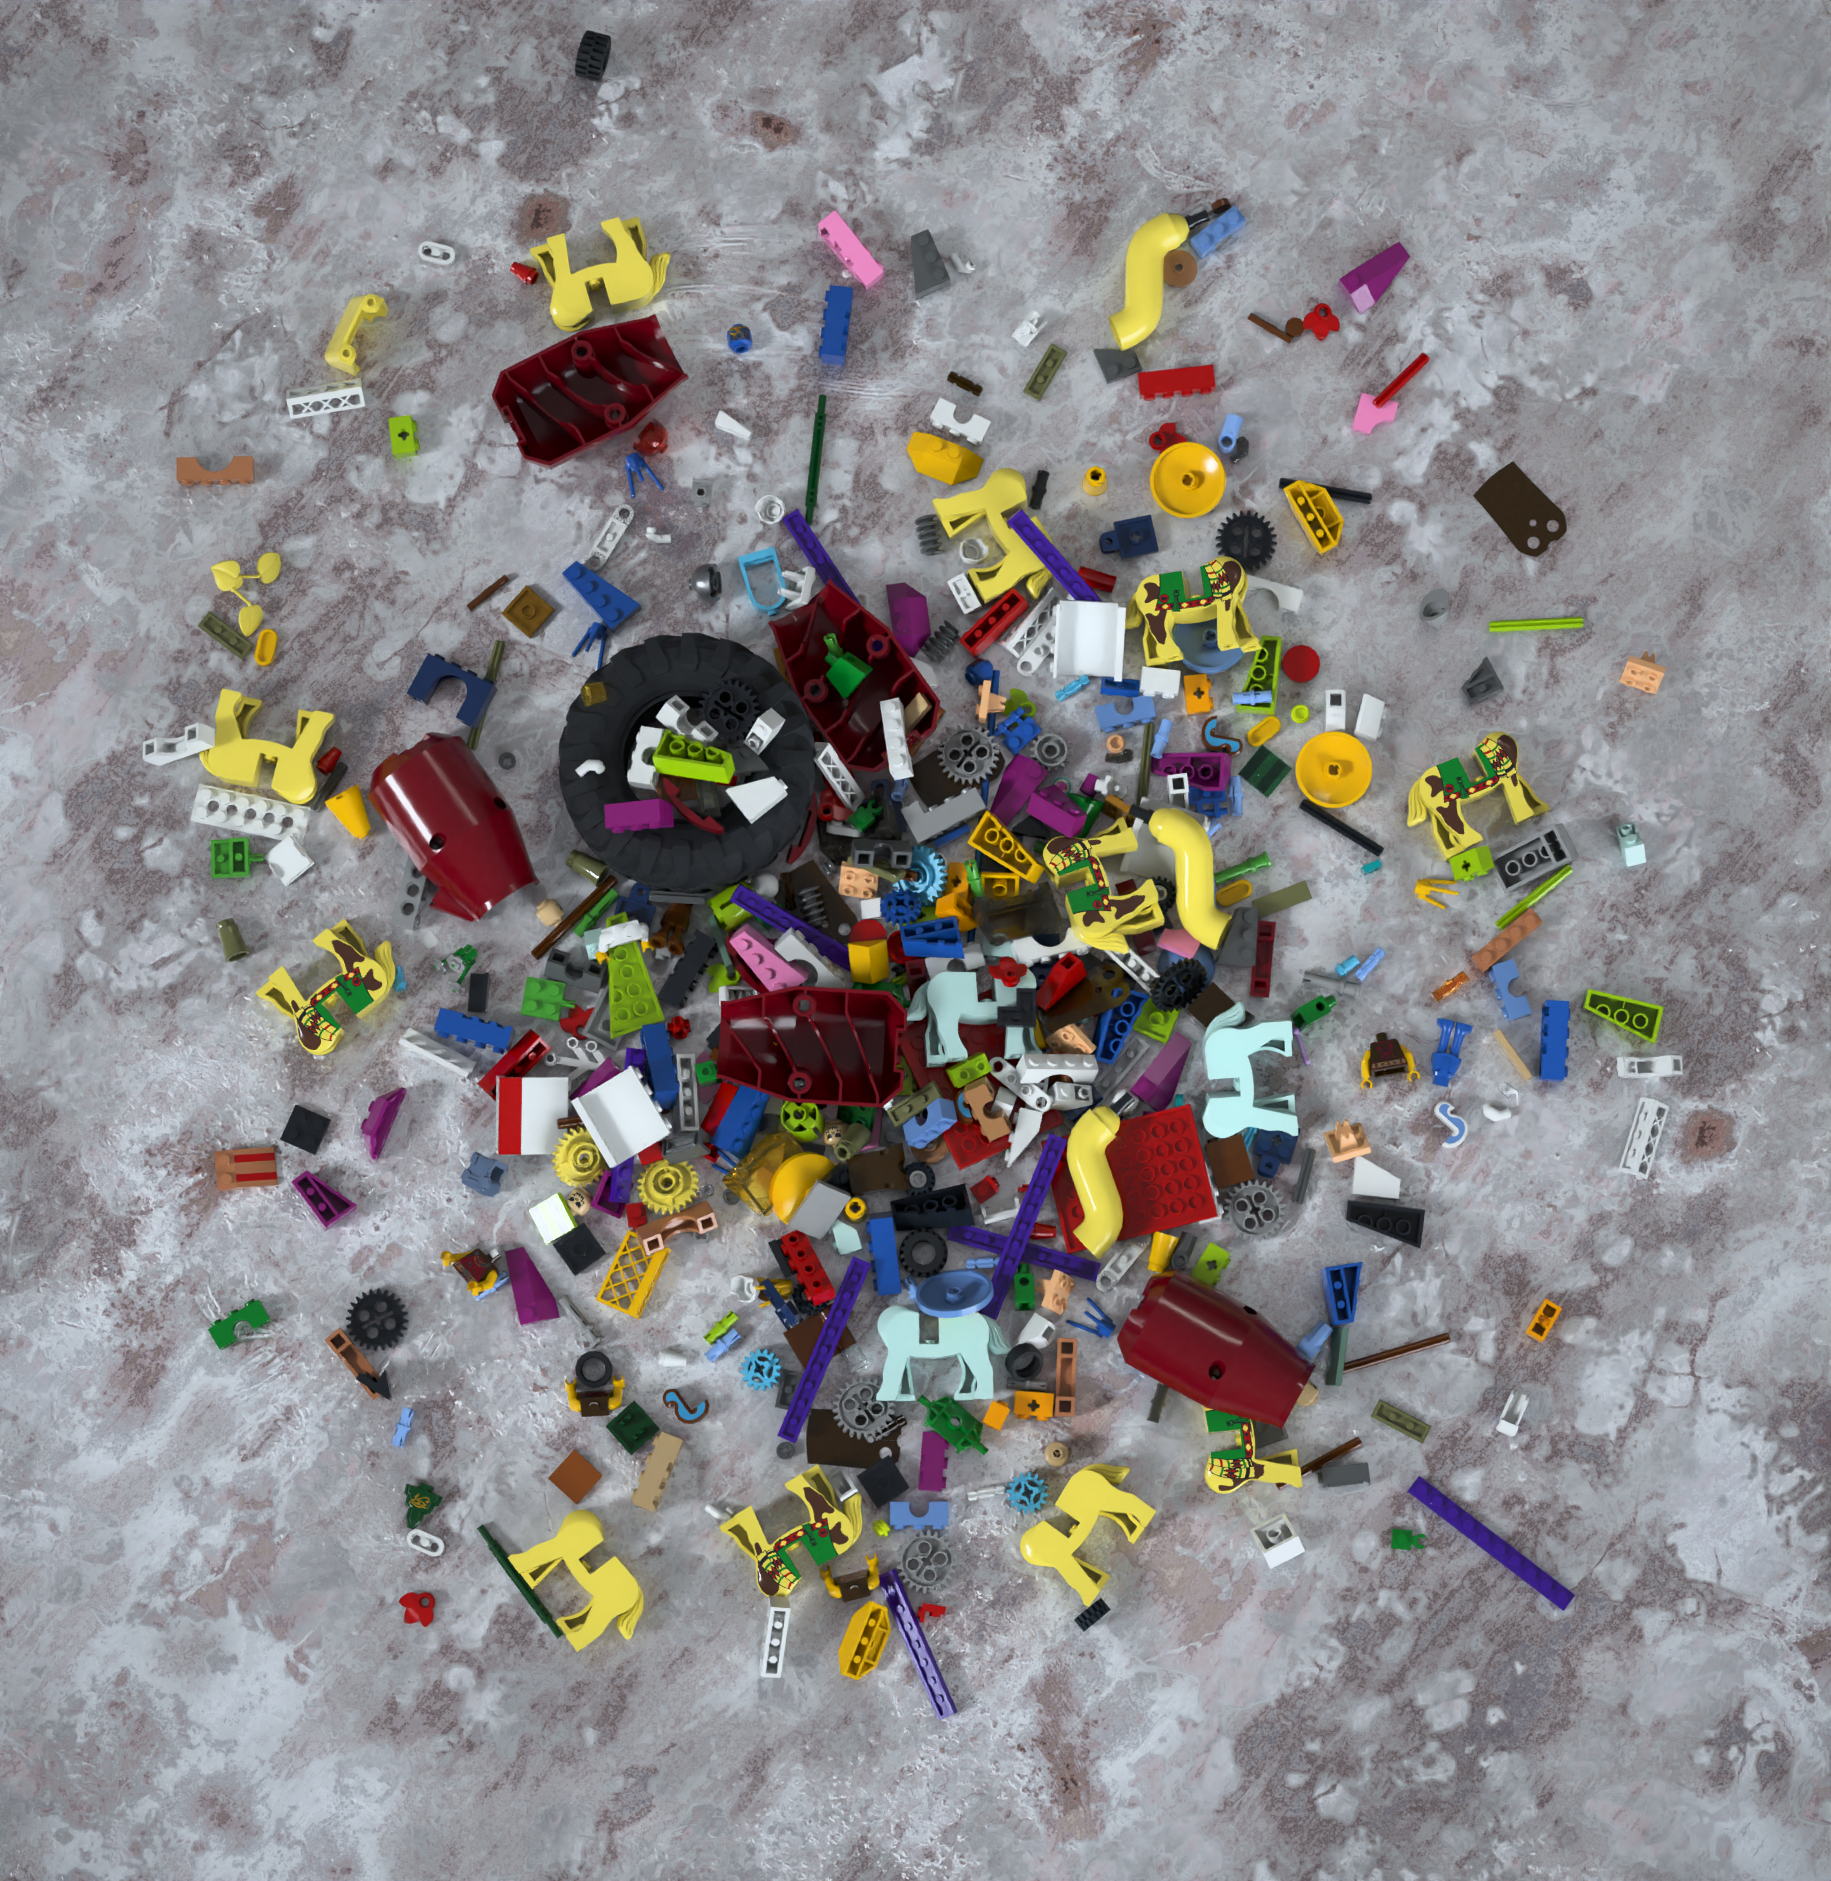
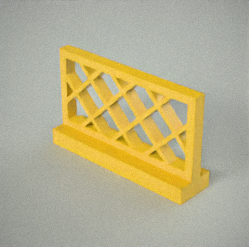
M628 1230L595 1300L639 1320L671 1249L665 1246V1249L647 1257L641 1245L632 1249L629 1248L628 1241L630 1237L633 1236L637 1239L638 1237L637 1233ZM641 1249L644 1258L634 1262L631 1252ZM629 1254L631 1263L622 1267L619 1261L621 1256ZM645 1261L647 1265L646 1272L638 1274L636 1265ZM633 1266L636 1276L626 1279L623 1270ZM620 1271L623 1281L613 1284L612 1275ZM637 1279L639 1283L638 1289L630 1292L627 1282ZM625 1284L628 1293L618 1297L615 1287ZM612 1289L615 1298L609 1301L602 1299L605 1291ZM629 1296L631 1304L628 1310L621 1307L619 1300Z

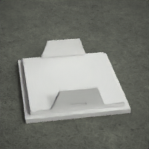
M292 833L263 856L270 869L286 887L314 864Z

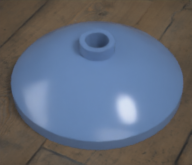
M1201 943L1193 959L1198 960L1207 972V980L1204 982L1206 986L1200 988L1203 991L1214 977L1215 965H1213L1214 957L1211 951ZM1163 949L1158 960V974H1160V971L1165 972L1166 966L1170 968L1172 962L1177 964L1179 959L1184 961L1185 957ZM1174 977V982L1178 985L1181 992L1184 993L1183 988L1179 985L1176 978Z

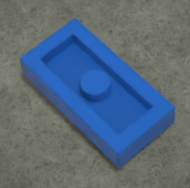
M1102 677L1100 694L1138 697L1140 680L1122 679V682L1114 681V678Z

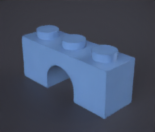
M1234 205L1191 238L1189 246L1200 259H1203L1216 249V246L1227 236L1231 237L1246 224V219Z
M1143 695L1132 698L1133 711L1128 715L1119 714L1115 709L1114 702L1096 706L1095 713L1100 732L1112 733L1119 727L1129 729L1134 727L1136 723L1142 722V725L1152 723L1153 719H1156L1152 697Z
M1514 959L1492 965L1490 967L1491 971L1488 974L1491 982H1495L1497 988L1494 990L1496 998L1502 1002L1501 1013L1503 1018H1507L1508 1022L1530 1016L1532 1011L1526 995L1514 997L1508 991L1509 982L1520 977Z
M937 1098L927 1106V1119L914 1116L903 1124L906 1144L916 1148H924L929 1142L955 1124L957 1116L954 1101Z
M890 1502V1526H894L895 1530H904L906 1526H913V1529H925V1526H933V1529H945V1526H948V1502H929V1510L923 1517H915L911 1514L910 1502Z

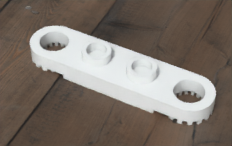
M622 504L616 508L587 555L585 564L592 572H598L603 569L632 522L634 511L630 505ZM621 510H629L630 516L627 519L621 518L619 516ZM591 558H599V566L592 567L589 563Z
M1056 617L1052 618L1018 661L1017 671L1021 676H1032L1051 653V642H1055V635H1052V624H1056ZM1023 663H1030L1032 669L1029 672L1022 671L1021 665Z
M994 1057L990 1060L989 1063L992 1068L990 1073L1034 1110L1046 1112L1051 1109V1097L1035 1083H1020L1016 1067L1002 1057ZM997 1061L1003 1064V1069L1000 1072L994 1070V1064ZM1040 1097H1044L1047 1101L1044 1108L1038 1106L1037 1102Z
M1151 1234L1145 1235L1147 1241L1144 1243L1138 1242L1136 1237L1127 1239L1097 1276L1096 1286L1100 1291L1109 1292L1117 1285L1151 1242ZM1103 1277H1107L1111 1280V1284L1108 1287H1104L1101 1285L1100 1280Z

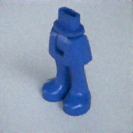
M1438 1018L1437 1025L1441 1028V1036L1437 1052L1432 1053V1075H1435L1433 1084L1448 1087L1449 1079H1452V1076L1455 1075L1462 1062V1059L1459 1058L1463 1039L1466 1034L1472 1032L1473 1026L1456 1022L1454 1039L1450 1054L1446 1053L1455 1021Z

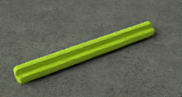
M1583 617L1490 621L1489 631L1581 628L1584 622Z
M1568 864L1564 865L1495 922L1496 926L1503 930L1569 876L1573 869Z

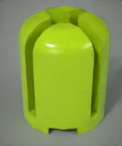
M744 880L732 887H728L706 902L708 907L711 906L713 909L712 912L718 924L723 930H726L727 934L755 916L730 901L732 894L740 883L753 890V887Z
M786 1101L781 1108V1123L796 1140L800 1142L816 1140L818 1136L812 1130L813 1128L821 1134L823 1133L826 1123L825 1118L815 1104ZM797 1112L802 1119L798 1118L795 1113Z

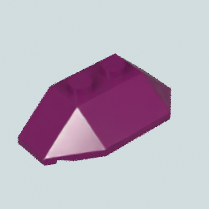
M905 582L886 585L892 633L908 656L913 658L931 636L926 597Z
M401 1087L377 1097L368 1108L370 1112L368 1119L365 1118L362 1122L360 1129L363 1130L362 1135L371 1158L375 1161H378L407 1092L406 1088Z

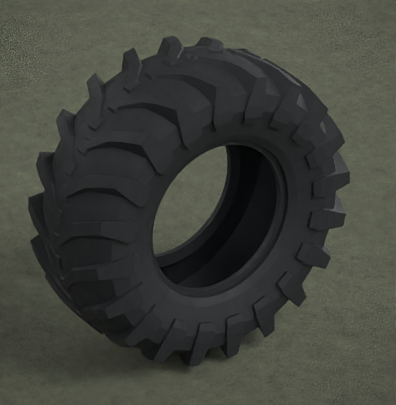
M682 633V636L658 635L644 640V644L624 648L610 658L611 662L589 676L583 685L585 690L581 691L570 705L566 715L567 726L564 727L559 741L560 765L558 768L561 791L568 813L585 843L618 874L658 891H675L687 894L707 893L713 889L732 887L740 881L748 879V876L767 868L777 859L778 852H782L797 835L800 829V822L805 818L811 805L814 782L816 781V762L814 761L816 750L813 732L801 700L780 672L763 657L754 654L740 643L724 638L719 640L703 633ZM729 679H732L734 685L738 680L740 681V687L743 684H747L746 691L753 689L751 696H758L754 702L760 703L756 710L761 711V713L756 714L755 717L758 718L772 708L785 719L778 734L758 755L769 768V774L762 775V772L751 773V776L745 777L743 784L775 777L777 781L781 779L788 787L786 789L788 795L752 824L731 800L725 807L709 815L724 828L722 834L703 830L688 820L673 819L674 827L624 830L623 833H612V830L605 828L604 805L640 801L629 786L627 778L629 754L641 726L646 727L651 721L656 719L664 704L673 696L677 695L690 709L703 708L699 701H705L702 694H709L708 687L715 689L713 683L721 686V680H724L727 685ZM728 692L723 693L722 700L725 703L729 702L731 699ZM715 701L716 705L727 710L726 715L733 714L741 721L744 720L742 716L731 710L732 706L725 707L720 702ZM744 702L739 704V712H746L747 705ZM715 708L712 713L720 716V710ZM730 719L728 722L736 728L737 722L734 719ZM589 759L603 762L605 770L601 774L590 770L580 777L575 771Z

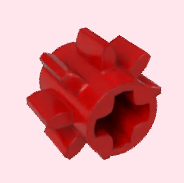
M676 1016L671 1019V1023H667L670 1037L674 1036L676 1040L686 1038L688 1033L691 1032L689 1019L685 1020L682 1016Z

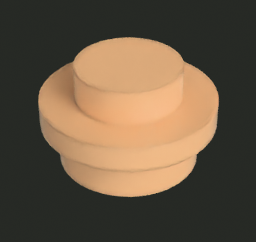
M1114 734L1107 739L1106 745L1110 752L1120 753L1124 750L1126 743L1121 735Z

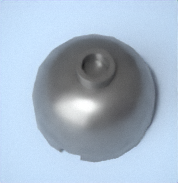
M715 563L699 566L692 573L691 579H689V589L693 591L698 599L705 602L720 600V597L717 596L718 593H722L721 574L716 572L714 567L718 566Z

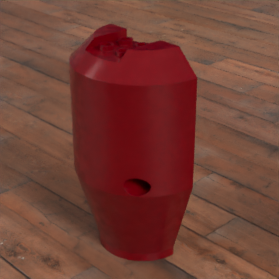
M653 314L642 319L580 331L500 371L492 398L504 423H509L518 439L516 444L524 461L552 470L633 429L682 382L688 380L689 377L679 365L656 315Z
M831 579L827 580L825 587L807 605L798 608L781 619L768 622L773 630L793 690L801 700L806 712L828 743H830L846 768L875 773L889 766L880 701L899 698L905 710L919 692L924 693L932 708L909 735L906 736L907 747L909 748L914 745L918 738L924 742L935 731L941 703L939 698L891 630L838 588ZM830 633L836 635L839 647L843 649L842 655L850 652L873 668L856 690L846 699L841 696L826 677V673L832 666L824 660L829 652L824 636ZM882 642L883 648L880 651H875L876 645ZM820 687L821 691L818 695L814 696L811 694L815 688Z
M437 732L426 733L423 739L416 743L414 747L404 750L399 755L396 753L391 754L374 770L368 795L372 805L417 869L473 915L477 922L495 905L515 891L531 883L535 885L540 883L535 875L513 809L461 736Z
M793 986L731 1001H721L720 1041L716 1078L726 1079L788 1102L882 1108L903 1090L904 1067H897L896 1065L901 1063V1052H897V1048L902 1046V1033H898V1031H906L907 1011L889 991ZM800 1001H809L810 1008L802 1010L799 1007ZM798 1077L803 1078L806 1082L805 1086L797 1087L794 1083L795 1079Z
M1180 1268L1152 1275L1142 1293L1145 1297L1137 1309L1131 1310L1117 1337L1125 1363L1206 1408L1271 1424L1282 1429L1316 1365L1304 1357L1259 1311Z

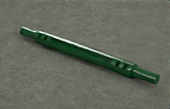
M819 395L818 409L814 420L805 502V521L809 526H812L814 507H816L826 423V395Z
M484 1525L478 1527L477 1530L487 1542V1547L541 1621L547 1624L557 1639L561 1637L563 1633L553 1621L552 1614L507 1558L509 1556L497 1539H493Z

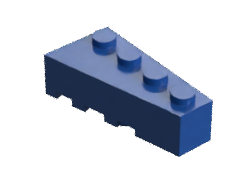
M830 285V291L826 290L825 302H828V306L823 312V320L826 321L825 327L821 329L823 344L819 346V357H822V363L845 365L853 287Z
M575 561L562 572L563 578L612 633L617 631L642 609L638 602L578 561Z
M1114 989L1111 992V996L1113 998L1120 997L1123 993L1122 989ZM1130 990L1131 994L1120 1006L1099 1013L1092 1043L1097 1048L1089 1055H1095L1097 1062L1113 1065L1124 1045L1125 1038L1130 1034L1133 1028L1132 1025L1136 1018L1139 1017L1142 1007L1148 1001L1150 995Z
M1546 1000L1542 1004L1539 1081L1562 1082L1564 1077L1568 1075V1066H1565V1058H1568L1569 1047H1566L1570 1032L1568 1028V1020H1570L1569 1001Z
M440 1008L434 1027L435 1032H438L437 1036L447 1039L449 1036L456 1038L457 1042L467 1044V1041L475 1043L474 1046L480 1049L490 1047L493 1048L492 1052L501 1055L510 1050L516 1032L512 1026L506 1025V1028H504L503 1025L497 1022L488 1021L487 1023L481 1018L467 1017L466 1014Z
M665 1023L642 1025L640 1032L641 1047L646 1050L647 1058L644 1070L645 1076H649L648 1085L653 1092L652 1099L654 1102L658 1101L663 1110L673 1109L677 1092H680V1083L675 1078L677 1068L676 1064L672 1062L673 1048L669 1047L670 1032L666 1030Z
M740 1085L710 1143L728 1157L745 1164L770 1095Z
M892 1211L870 1213V1222H866L867 1234H871L872 1241H868L869 1253L874 1254V1260H870L872 1272H876V1279H873L874 1291H878L879 1296L902 1293Z

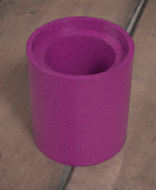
M1088 773L1079 791L1088 797L1094 798L1097 794L1094 790L1096 780L1100 778Z

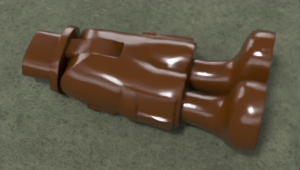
M671 903L668 911L664 913L660 921L661 930L651 935L650 944L658 949L663 948L667 942L669 931L673 930L674 932L667 948L670 953L681 955L685 948L681 936L687 933L690 926L693 904Z

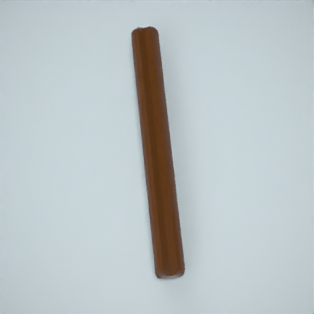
M1356 1437L1300 1467L1301 1478L1363 1445L1361 1439ZM1275 1483L1278 1490L1289 1486L1286 1483Z

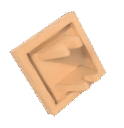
M1645 651L1640 659L1629 656L1619 682L1648 693L1656 694L1666 667L1655 664L1654 653L1649 657L1648 652Z
M984 680L983 685H979L977 699L981 700V704L976 705L975 712L978 724H986L987 713H1003L1005 711L1006 698L990 693L991 681Z
M842 861L838 894L874 899L877 897L879 876Z
M1074 1023L1054 1031L1045 1039V1042L1053 1050L1061 1048L1062 1054L1089 1055L1097 1048L1087 1038L1090 1031L1083 1030L1084 1024H1081L1079 1027Z
M1344 1119L1343 1124H1340L1339 1121L1336 1122L1335 1130L1323 1133L1334 1163L1371 1153L1361 1123L1349 1125L1347 1119Z
M1055 1269L1051 1280L1037 1279L1041 1286H1035L1034 1289L1045 1295L1041 1306L1062 1316L1063 1311L1066 1310L1068 1305V1297L1074 1290L1075 1279Z

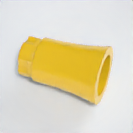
M1093 466L1084 475L1082 488L1088 495H1102L1107 490L1108 479L1102 468Z
M853 1197L843 1208V1216L852 1224H860L869 1216V1205L864 1199ZM854 1206L859 1207L857 1213H854L852 1210Z
M1155 1232L1147 1269L1159 1273L1165 1272L1167 1267H1169L1171 1257L1180 1238Z

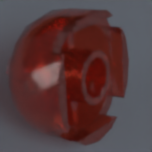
M654 418L653 422L650 421L638 435L640 440L638 444L634 442L632 446L636 452L646 457L655 456L657 453L662 454L668 447L666 444L668 432Z

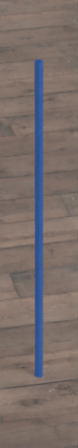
M993 670L990 693L998 695L999 670ZM988 713V737L994 736L996 713ZM988 773L986 774L987 780L983 779V787H981V797L986 806L988 805L989 794ZM982 815L981 817H979V819H978V824H979L980 820L982 819L983 815ZM976 849L975 860L978 872L981 874L983 853ZM973 897L971 906L977 910L975 900ZM976 928L968 931L967 943L975 942Z

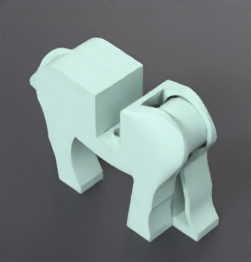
M1027 968L1026 975L1020 977V982L1015 987H1006L1001 979L992 977V999H983L981 1002H978L976 972H942L934 976L932 980L921 985L915 992L912 1002L907 1009V1021H920L927 1015V1029L923 1038L925 1068L945 1067L946 1062L966 1061L968 1057L967 1050L959 1038L958 1023L973 1025L997 1023V1006L1016 1007L1017 988H1036V979L1033 973ZM1006 1027L1004 1059H1021L1023 1054H1042V1051L1035 1042L1033 1028Z
M1239 1001L1233 1007L1215 1017L1203 1036L1202 1048L1208 1079L1233 1078L1236 1091L1207 1092L1201 1110L1202 1122L1210 1134L1219 1138L1230 1137L1246 1127H1255L1268 1131L1280 1130L1292 1136H1298V1121L1295 1113V1096L1293 1091L1254 1099L1253 1074L1248 1059L1250 1054L1264 1050L1275 1051L1286 1057L1292 1056V1021L1290 1018L1259 1020L1251 1025L1240 1027L1238 1025L1245 1020V1004Z
M892 1306L881 1313L877 1327L879 1335L888 1349V1355L883 1369L882 1386L876 1394V1401L916 1402L909 1359L936 1360L955 1356L958 1357L962 1376L959 1387L954 1394V1401L993 1400V1368L989 1361L987 1346L996 1355H1007L1012 1349L994 1320L978 1312L956 1318H939V1344H935V1340H924L923 1344H920L918 1312L902 1306Z

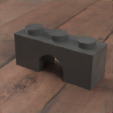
M852 839L850 856L853 867L872 868L873 861L883 860L890 863L891 868L910 869L913 852L909 840Z
M552 948L546 962L545 977L599 994L604 982L607 965H600L598 962L589 960L586 967H576L570 961V953Z

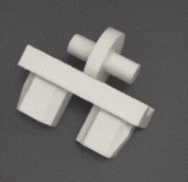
M1032 310L1012 334V337L1027 348L1048 321L1035 310Z
M1106 775L1105 780L1097 779L1094 787L1096 792H1101L1103 798H1107L1108 794H1111L1112 796L1116 795L1121 799H1125L1129 792L1125 784L1118 783L1112 776Z

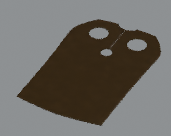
M1514 461L1492 475L1473 495L1506 534L1516 549L1523 554L1539 556L1548 549L1550 542L1558 541L1567 531L1564 513L1526 476ZM1530 520H1536V526H1531L1529 524ZM1551 520H1555L1559 524V529L1555 532H1551L1547 528V523ZM1531 537L1539 539L1540 544L1535 549L1528 546L1527 542Z
M965 737L962 742L963 745H970L971 737ZM938 749L912 766L914 776L909 777L918 796L928 808L936 804L938 806L944 804L945 799L953 795L957 797L962 794V790L971 786L969 781L962 785L961 779L955 783V777L948 778L950 772L943 773V769L946 766L940 767L939 765L943 760L938 759L937 756L943 753L938 751ZM980 749L977 752V756L980 758L985 757V749ZM957 751L952 752L950 755L952 760H957L960 757V753ZM965 752V759L973 756L971 752ZM1001 752L995 755L999 758V761L996 764L997 769H990L993 775L989 774L988 783L997 779L1003 770L1005 759ZM964 760L957 765L958 768L961 767ZM972 763L965 766L966 772H972L975 769V765ZM980 778V784L973 780L971 787H976L977 789L983 787V778Z
M814 860L790 872L792 879L790 882H792L795 896L793 900L796 902L795 909L787 910L785 908L784 902L786 900L783 898L781 886L783 882L781 880L778 881L779 891L774 899L786 911L803 920L802 917L806 913L800 912V909L804 906L799 905L798 902L803 898H797L796 895L802 889L819 886L815 893H821V896L816 899L823 901V903L818 907L825 908L820 915H826L827 917L822 922L827 921L829 924L826 928L822 927V925L815 928L842 944L848 945L850 943V933L848 935H841L838 928L841 924L846 923L852 929L858 923L857 917L837 893Z
M1117 964L1098 965L1086 971L1087 976L1046 1012L1037 1005L1039 1015L1049 1032L1051 1033L1080 1020L1120 1006L1131 994L1129 984L1123 981L1124 972ZM1108 970H1113L1115 976L1109 980L1104 979L1103 974ZM1101 987L1102 991L1096 993L1095 989ZM1114 989H1122L1123 993L1120 997L1113 998L1111 996V992Z
M811 1409L812 1414L809 1415L806 1435L808 1464L868 1469L882 1460L879 1452L883 1447L889 1448L892 1452L891 1459L894 1463L898 1462L900 1447L897 1444V1438L901 1435V1427H898V1430L887 1436H882V1439L869 1443L864 1435L858 1440L856 1433L853 1437L849 1435L850 1430L844 1433L843 1428L845 1426L838 1427L837 1424L840 1421H835L834 1417L838 1414L833 1413V1409ZM873 1409L872 1413L879 1414L882 1412V1409ZM864 1410L870 1421L874 1422V1418L868 1410ZM895 1415L889 1416L892 1418V1420H896ZM864 1417L857 1420V1425L861 1426L866 1423V1418Z

